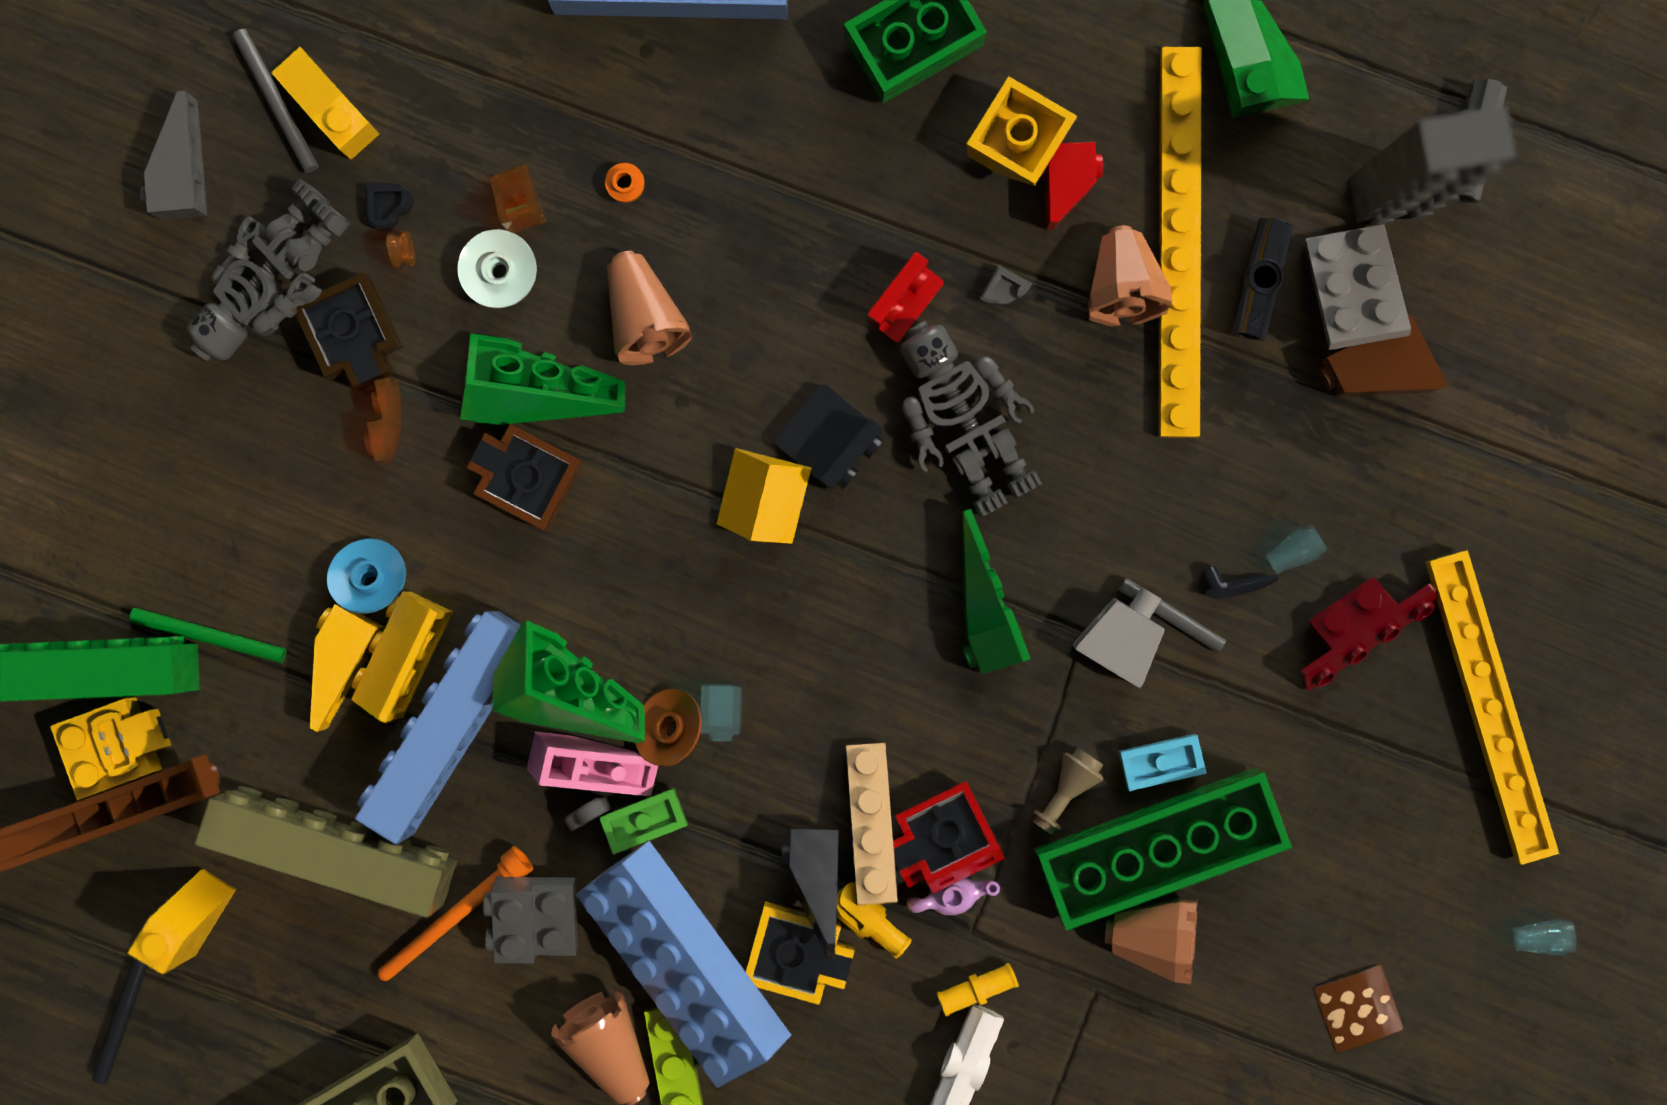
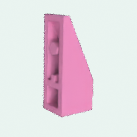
M535 732L527 770L538 785L651 796L658 766L644 760L639 752L576 736Z

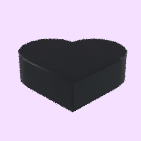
M366 184L367 220L379 231L393 229L399 221V216L406 215L411 211L414 204L413 195L401 184Z

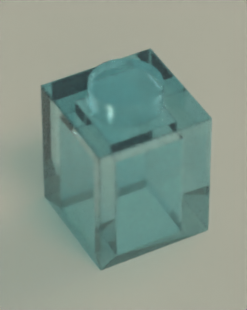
M701 685V733L709 734V741H732V735H740L743 685Z

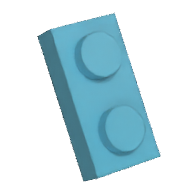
M1196 734L1118 751L1126 787L1129 791L1206 774L1198 735Z

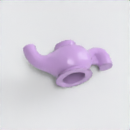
M966 877L934 894L930 890L929 895L925 898H919L918 896L909 897L907 899V907L913 913L934 909L943 915H958L970 909L981 896L986 894L997 895L1000 887L995 881H977Z

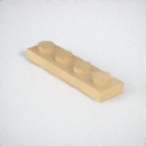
M886 744L846 745L857 905L897 903Z

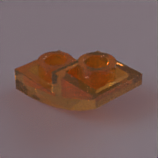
M390 377L374 380L376 391L371 394L372 403L376 414L382 415V419L367 422L369 433L364 434L368 455L370 457L374 456L376 462L383 464L391 463L394 458L400 437L402 417L399 382Z

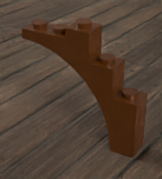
M207 754L110 791L0 829V872L69 849L220 793L218 788L220 778L217 768L212 762H209Z

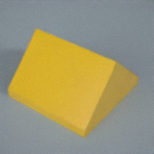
M735 448L717 524L750 541L792 544L811 467Z

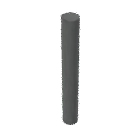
M1126 577L1118 591L1133 600L1141 586ZM1163 600L1160 601L1154 611L1156 615L1217 653L1221 651L1226 643V639Z

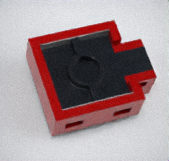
M967 781L896 815L904 836L893 841L894 860L908 888L926 880L934 894L1005 859Z

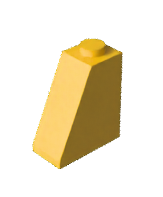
M200 870L149 918L128 954L161 974H165L195 957L235 893L236 888L207 870Z

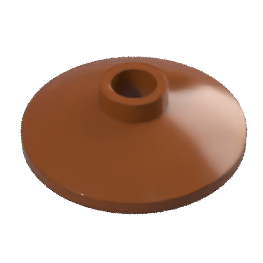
M679 689L662 690L653 695L644 704L645 741L640 744L635 743L644 760L656 766L667 767L681 762L694 749L701 733L702 715L697 701L687 692Z

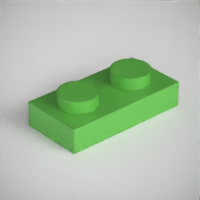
M675 788L599 817L613 854L688 825Z

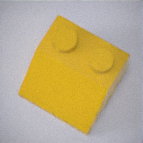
M1008 76L967 142L968 157L1001 176L1035 186L1077 116Z

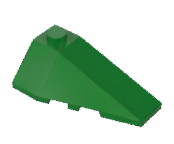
M1203 0L1232 119L1309 100L1301 63L1261 0Z
M470 333L460 420L505 425L624 413L625 381L582 365L574 369L557 363L556 356L544 352L541 357L521 350L522 343L511 339Z
M972 510L963 511L961 513L964 616L965 637L968 645L963 646L962 649L969 668L977 667L980 674H985L1030 659L1012 609L1004 606L1002 601L1004 598L1003 587L993 568L990 569L988 563L990 556Z
M529 621L521 623L493 673L492 711L535 725L639 744L645 741V709L641 702L613 679L605 681L592 670L593 663L585 656L577 658L566 649L567 641L557 633Z

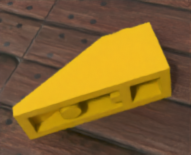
M301 47L271 72L316 125L350 160L379 135L377 130Z
M335 604L332 609L328 607L321 615L316 626L320 631L315 638L310 716V728L316 732L328 729L352 687L357 672L363 667L370 655L369 647L373 638L379 631L383 632L385 629L384 626L365 615L350 612L338 604Z

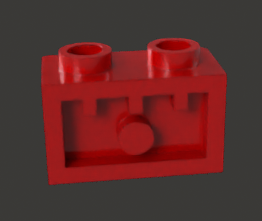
M917 251L867 314V322L895 343L901 341L906 334L905 332L911 328L944 284L940 277L927 268L929 261Z

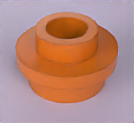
M619 163L608 171L605 178V186L607 192L614 200L629 203L640 197L644 190L645 181L642 172L635 165ZM629 176L632 182L629 187L620 188L617 184L619 178Z

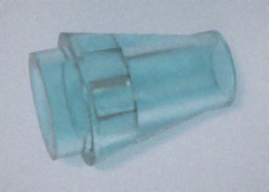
M1310 524L1305 528L1299 526L1265 556L1278 575L1283 571L1320 560V555L1327 552L1328 549L1313 524Z
M1561 917L1524 927L1513 928V941L1516 951H1528L1566 957L1567 953L1576 952V934L1571 920L1563 921Z

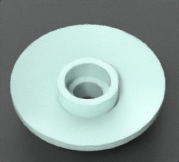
M488 230L474 236L465 245L458 260V277L462 288L475 302L490 308H506L520 302L530 292L536 279L537 265L533 251L521 237L506 230ZM498 265L506 267V274L501 278H496L493 275V270Z

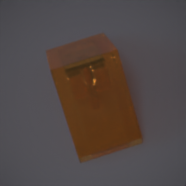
M527 164L490 177L498 217L507 231L517 233L547 222Z

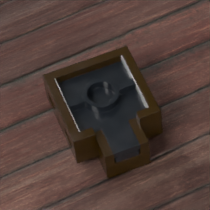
M362 272L321 291L319 297L313 302L296 308L297 319L324 377L334 380L347 374L352 387L361 391L395 375L387 355L402 349L403 346L369 275Z

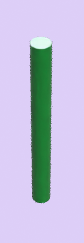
M134 607L129 616V622L184 636L277 663H283L286 656V648Z

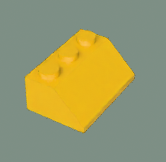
M402 592L401 596H398L388 606L386 617L390 619L384 632L379 631L370 644L369 653L373 655L367 667H361L353 680L352 688L356 691L351 700L382 722L386 723L403 718L453 611L413 592Z

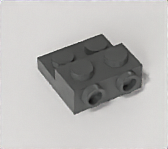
M496 877L491 892L485 893L483 906L484 916H492V927L487 928L485 945L487 952H494V963L534 964L536 955L576 956L578 936L575 878Z

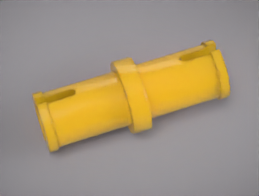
M1007 963L978 977L976 974L968 976V981L944 991L936 992L947 1017L949 1014L975 1003H978L979 1006L987 1003L986 999L1014 987L1017 988L1019 985L1011 965Z

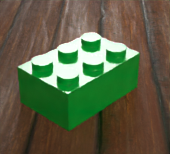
M884 0L844 23V39L882 104L984 46L987 31L968 0Z

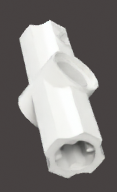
M971 1005L956 1043L952 1042L946 1053L940 1072L942 1077L930 1105H969L974 1091L980 1089L990 1065L989 1055L1002 1027L1003 1016L984 1006Z

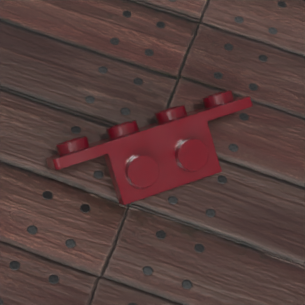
M1372 577L1308 620L1310 628L1330 651L1301 670L1302 684L1306 690L1310 691L1316 686H1326L1334 680L1338 671L1349 664L1356 665L1368 656L1370 650L1381 642L1389 643L1401 633L1403 627L1414 620L1421 621L1428 617L1437 604L1436 589L1431 584H1428L1400 604H1397L1377 580Z

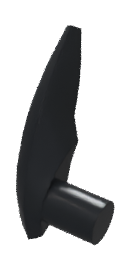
M1216 565L1202 571L1210 588L1207 590L1206 596L1214 599L1244 595L1278 581L1277 575H1267L1251 578L1237 577L1224 582Z

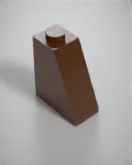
M1412 315L1408 316L1411 326L1409 336L1349 346L1317 362L1320 367L1318 376L1322 385L1327 391L1332 390L1335 397L1430 393L1448 384Z

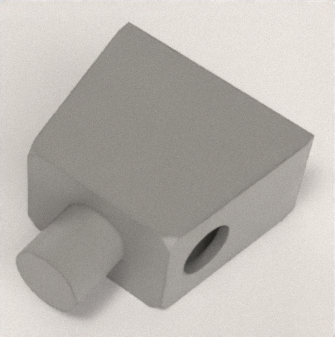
M1143 587L1140 588L1130 606L1113 598L1075 640L1073 647L1133 685L1141 688L1165 630L1150 619L1162 599Z

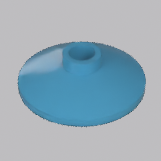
M362 539L345 546L333 558L327 572L328 590L335 602L350 612L360 614L376 612L387 607L398 597L406 580V566L400 553L391 544L378 539ZM376 577L374 583L368 586L364 585L367 578Z

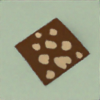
M1381 965L1314 988L1336 1052H1342L1376 1041L1403 1029V1024Z

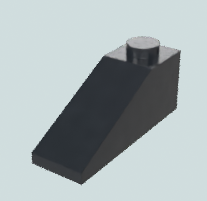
M791 829L790 843L782 844V867H789L790 883L826 957L835 958L838 830Z

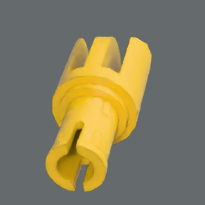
M855 882L848 883L837 893L836 917L860 939L871 937L889 952L893 958L897 959L903 954L912 939L885 918L887 915L885 913L886 908L882 904L858 906Z

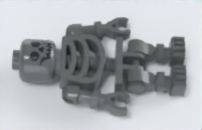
M299 178L291 188L300 201L297 204L292 203L288 207L290 213L284 214L282 217L272 221L267 227L250 216L245 218L239 227L235 246L230 244L226 250L229 255L222 265L218 264L211 278L216 286L213 292L221 300V303L219 305L215 303L206 304L187 326V334L193 341L189 346L204 360L209 361L212 357L218 360L230 359L248 337L245 325L262 336H269L279 328V323L284 318H292L297 313L296 308L298 306L313 302L321 294L322 290L311 284L315 282V278L307 273L299 274L295 268L298 267L304 272L311 270L318 261L322 245L327 246L332 241L330 235L334 233L341 236L351 224L329 205L330 202L319 191ZM312 212L320 220V223L317 226L312 224L308 229L310 234L299 239L302 223L307 224L312 219L310 217ZM268 237L271 243H268L265 239ZM258 248L267 257L268 261H265L266 264H263V267H259L249 261L251 257L248 254L251 250ZM280 273L292 281L285 296L281 285L275 278Z
M923 321L907 330L905 333L909 339L902 343L900 352L914 377H926L928 381L917 389L919 399L913 396L908 397L902 404L905 419H908L913 432L909 434L911 442L916 441L920 469L924 473L928 471L924 465V458L927 456L926 449L929 451V454L937 458V466L940 468L943 466L942 455L935 448L930 437L934 434L932 427L927 428L923 416L924 413L927 420L934 426L944 427L958 423L961 424L960 427L963 428L962 431L965 432V435L943 447L949 453L964 444L966 445L967 449L955 455L952 461L960 475H965L971 484L969 487L971 494L976 493L979 500L973 503L979 517H983L1007 504L1000 489L991 490L990 485L993 483L989 477H984L981 467L985 465L983 457L991 454L994 459L1000 458L1006 466L1003 468L1006 476L1011 475L1013 479L1007 486L1014 498L1020 497L1041 485L1042 483L1035 470L1026 472L1024 466L1027 464L1024 458L1019 459L1014 448L1017 444L1008 428L990 436L989 430L1006 422L1003 415H999L981 426L977 425L976 418H973L974 414L985 405L989 397V388L984 379L994 390L992 395L995 399L1000 398L1007 408V414L1014 423L1021 424L1022 420L1016 417L1014 412L1016 406L1013 402L1016 405H1024L1028 410V414H1033L1034 408L1027 399L1021 398L1012 389L1014 386L1013 382L1010 379L1006 381L997 370L999 367L987 356L979 358L975 362V368L969 361H965L955 367L953 361L958 357V350L946 328L941 324L929 327L927 322ZM960 373L956 380L952 379L953 375ZM969 376L971 380L970 385L963 393H960L961 390L958 389V385ZM935 385H940V386H939V389H936V390H932V389H931V387H933V386H935ZM978 388V401L970 409L965 399ZM943 395L947 402L934 404L929 398ZM951 408V410H954L953 414H955L956 418L942 419L936 416L933 411ZM981 436L986 445L980 450L977 449L973 442V439Z

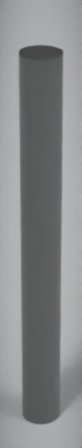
M246 29L235 31L232 37L305 173L315 171L319 165Z

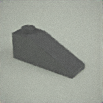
M186 91L176 92L144 171L145 185L141 186L140 189L143 207L147 209V213L160 220L207 216L198 100Z

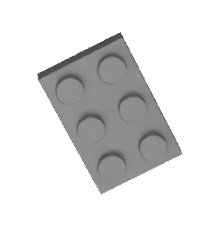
M1385 224L1305 239V251L1329 350L1410 335L1411 326Z

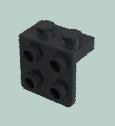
M823 384L815 389L776 436L775 442L781 450L798 464L811 467L810 474L833 492L838 485L844 489L858 473L854 465L863 455L869 459L884 442L879 437L883 427L872 418L868 420L829 386Z

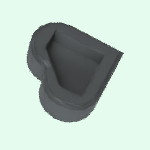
M600 797L567 815L564 821L570 832L613 808L607 797Z

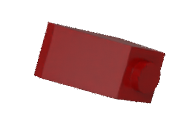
M1096 142L1061 143L1045 168L1046 229H1054L1092 190L1097 182V178H1102L1103 157L1102 154H1096Z

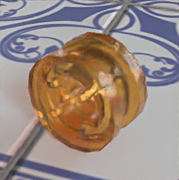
M402 231L400 236H395L393 233L387 234V248L393 267L395 269L400 268L402 263L414 266L416 262L415 251L409 231Z

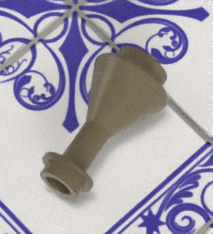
M1078 747L1072 755L1067 752L1064 753L1058 791L1043 813L1037 810L1034 811L1036 817L1033 822L1052 835L1056 829L1061 830L1056 821L1070 800L1103 781V776L1099 774L1103 764Z

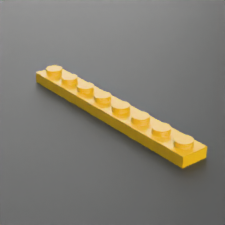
M1468 550L1426 561L1432 586L1436 589V600L1515 862L1523 865L1559 854Z

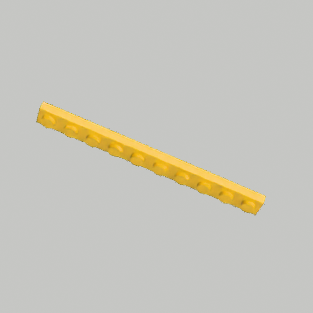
M1162 47L1160 50L1159 267L1170 285L1172 303L1171 306L1168 305V313L1159 317L1158 438L1200 437L1201 47Z

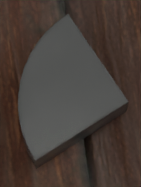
M998 265L979 301L993 306L1013 303L1026 294L1032 283Z

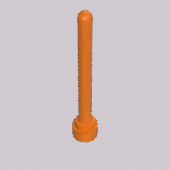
M512 846L500 857L501 862L497 864L498 869L382 965L377 972L378 978L381 981H389L484 901L485 893L491 892L496 877H526L533 871V866L527 856L519 848Z

